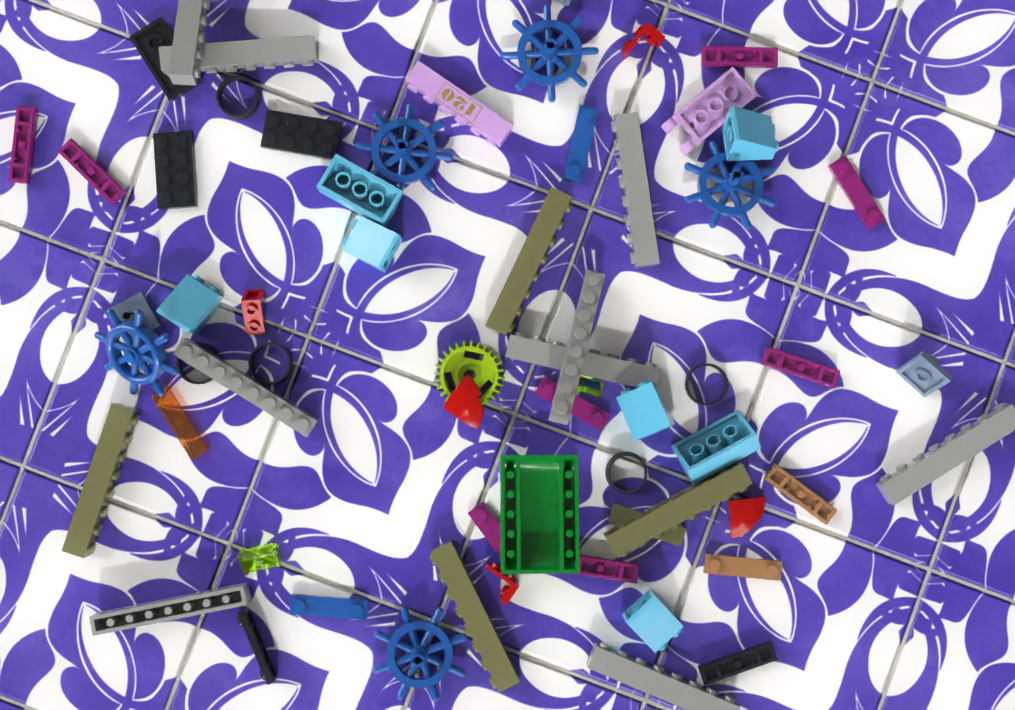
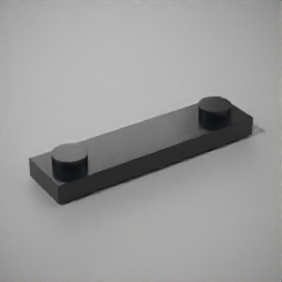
M248 607L241 609L237 613V621L240 627L244 628L261 669L260 676L263 681L266 680L267 685L274 683L278 676Z
M769 640L697 666L703 684L708 685L777 661L778 659L772 642Z

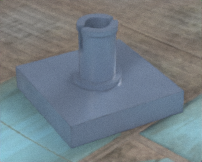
M141 291L109 308L116 312L121 322L134 320L135 311L139 309L143 312V324L152 330L161 325L146 296ZM128 332L133 340V333Z
M922 351L900 366L896 371L924 398L951 382L953 378L948 371L938 364L936 357L929 356L925 351Z

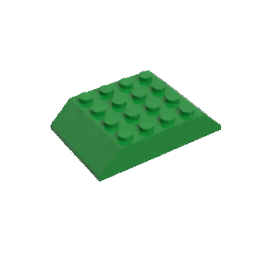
M500 455L501 574L580 573L578 455Z

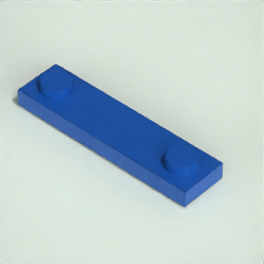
M579 105L563 180L582 183L598 108Z
M291 594L290 614L367 620L369 599Z

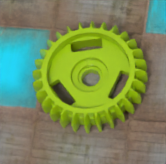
M463 340V346L461 347L456 342V349L449 346L450 353L448 354L443 351L446 357L438 358L442 364L435 365L440 369V371L434 372L435 375H439V378L435 379L434 382H440L441 384L436 389H443L440 396L447 395L446 402L453 393V391L450 392L445 373L451 371L455 387H457L464 379V373L467 370H472L475 373L474 381L479 388L488 380L493 383L480 398L481 405H483V402L490 405L489 398L491 397L495 400L494 392L500 393L497 387L503 386L499 379H505L504 376L500 375L504 369H499L498 367L502 364V361L496 362L499 355L492 356L491 354L494 349L487 351V344L481 348L480 341L476 346H474L473 340L470 341L469 345ZM465 351L484 354L483 361L466 358L464 353Z

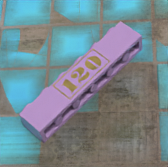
M417 61L405 79L408 85L407 88L415 94L419 92L423 95V99L430 104L434 102L439 106L438 109L446 115L449 113L453 115L456 122L462 126L464 124L469 126L470 131L475 135L480 136L481 134L487 138L485 141L493 147L496 145L501 147L513 130V124L420 61Z

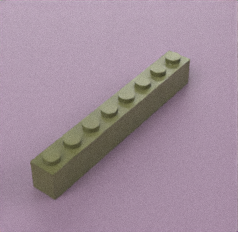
M553 187L550 188L485 327L504 336L507 333H512L516 325L513 322L515 316L520 317L524 308L521 304L524 298L528 300L532 291L529 287L532 281L536 282L540 275L538 268L540 264H545L549 256L546 254L548 247H553L557 239L554 234L557 229L561 230L565 222L562 219L565 212L569 213L573 205L570 202L572 196Z
M111 403L61 551L81 558L88 557L94 553L96 537L102 531L103 525L101 523L109 510L107 506L109 499L113 497L115 488H113L115 481L121 475V470H119L121 463L127 457L126 449L133 439L132 431L140 418L138 409L120 403Z
M737 461L603 534L616 557H624L633 548H641L648 543V540L663 536L664 532L668 529H676L681 526V522L696 518L701 511H709L715 507L714 504L731 499V495L736 492L746 491L749 488L748 486L753 483L743 463Z
M453 540L431 550L432 555L429 558L433 566L437 565L440 571L438 573L442 584L446 583L448 590H446L450 601L454 600L457 606L455 608L459 619L463 618L465 622L463 627L467 636H472L474 641L472 646L476 654L480 653L482 657L480 662L485 671L488 670L491 675L489 681L493 689L497 688L498 692H501L519 683L520 677Z

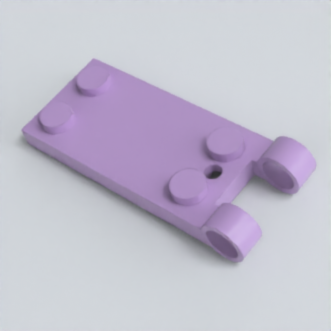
M731 67L669 118L661 128L668 134L678 124H681L691 136L679 148L686 156L724 124L731 106L743 108L756 98L757 94L735 68ZM690 123L694 124L693 128L689 126Z

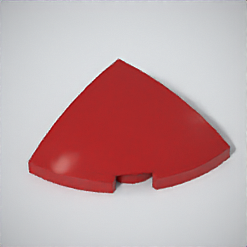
M465 376L442 408L459 420L477 429L483 419L484 405L480 404L479 396L482 395L481 390L471 376Z
M765 496L728 500L730 538L742 536L753 529V526L761 519L764 512Z

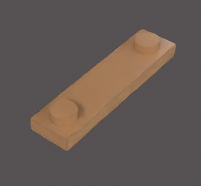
M776 463L773 464L763 478L824 525H827L837 512L835 507Z
M705 553L703 573L781 581L782 561Z

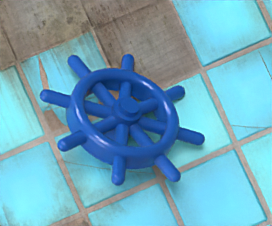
M546 4L543 7L544 20L536 22L528 28L516 19L512 21V26L522 36L519 40L517 51L502 52L500 58L502 60L518 59V64L524 77L516 84L515 89L517 91H521L529 81H532L538 85L548 87V100L553 103L556 100L555 86L561 85L571 78L581 87L587 86V81L577 73V70L580 66L582 55H596L599 49L597 47L582 48L580 39L575 32L584 20L582 16H578L568 26L561 21L551 20V7ZM552 30L562 33L556 41L552 39ZM544 31L545 43L538 39L535 34ZM567 39H569L573 48L559 49ZM528 41L539 50L525 51ZM574 56V59L569 66L560 57ZM529 58H540L532 68H530L526 61ZM545 63L547 69V76H543L537 73L545 65ZM554 63L564 72L555 76Z
M412 103L406 104L405 118L394 119L387 123L378 112H374L372 117L380 126V129L375 134L372 144L361 142L355 144L357 150L371 151L372 160L376 167L371 173L377 177L382 175L387 180L396 183V187L402 191L404 184H412L420 180L425 183L430 191H434L436 185L428 174L432 170L436 159L447 161L453 159V154L437 152L436 143L432 135L443 127V120H438L427 128L422 123L412 119L414 107ZM403 128L402 139H399L393 130ZM411 129L418 131L420 135L409 143ZM388 136L395 147L381 144L384 138ZM423 141H427L429 151L414 149ZM380 152L394 154L382 163ZM414 157L427 158V160L421 167ZM399 161L398 174L388 170ZM407 162L414 169L415 173L405 175Z
M711 140L709 141V147L713 157L702 168L689 162L684 165L686 170L698 175V192L686 196L684 201L685 203H691L701 199L703 204L713 212L709 223L710 228L717 226L721 216H739L744 228L750 230L752 225L747 212L758 202L770 207L776 205L775 200L762 195L763 177L773 174L775 168L770 166L760 170L752 160L727 161L726 152L720 153L716 142ZM725 163L734 164L731 173L728 172ZM717 165L722 177L710 172V170ZM741 167L744 168L749 174L744 176L743 171L739 173ZM707 179L719 185L707 188ZM747 182H753V190L741 186ZM722 192L719 202L711 196ZM738 193L749 197L750 200L742 204ZM729 196H731L735 207L725 206Z
M108 309L107 315L115 327L109 331L108 335L101 332L94 334L96 339L106 343V352L110 362L105 364L104 370L110 371L115 369L120 376L129 381L130 393L132 395L137 393L138 385L151 383L157 395L160 397L164 396L165 391L158 378L165 371L173 375L179 372L177 367L167 363V354L163 343L169 341V335L163 334L158 337L150 327L143 324L142 310L138 309L135 311L134 320L121 322L113 309ZM128 332L133 333V340ZM120 336L122 337L125 343L119 341ZM147 363L154 365L153 370H151ZM139 366L144 373L139 372Z
M402 606L400 611L405 624L400 626L392 636L380 630L374 632L376 638L389 644L387 647V662L374 666L373 672L377 674L390 669L394 677L402 683L397 693V699L399 700L405 697L409 687H428L432 699L438 701L440 696L435 684L442 680L448 671L460 677L466 675L464 669L451 663L453 659L452 645L466 641L467 635L463 633L449 638L445 630L438 625L443 614L441 607L435 610L431 621H412L408 608ZM417 629L426 630L421 643L416 633ZM408 632L413 646L399 639ZM433 634L441 640V642L428 646ZM398 647L409 652V654L396 658L395 649ZM444 649L445 659L442 660L431 653ZM411 661L412 663L406 674L399 665ZM427 661L439 666L440 669L432 675ZM420 666L424 678L414 677L417 668Z

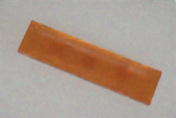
M169 386L163 388L165 391L164 396L160 397L155 393L150 397L193 461L210 449Z

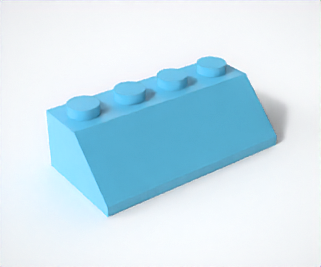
M335 154L316 186L320 193L385 228L393 217L403 194L402 190L338 154Z
M739 410L671 445L683 470L693 485L761 449L757 434Z

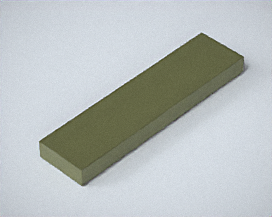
M613 503L607 521L619 525L641 512ZM681 526L673 530L670 528L664 532L663 536L657 539L681 547L686 528Z

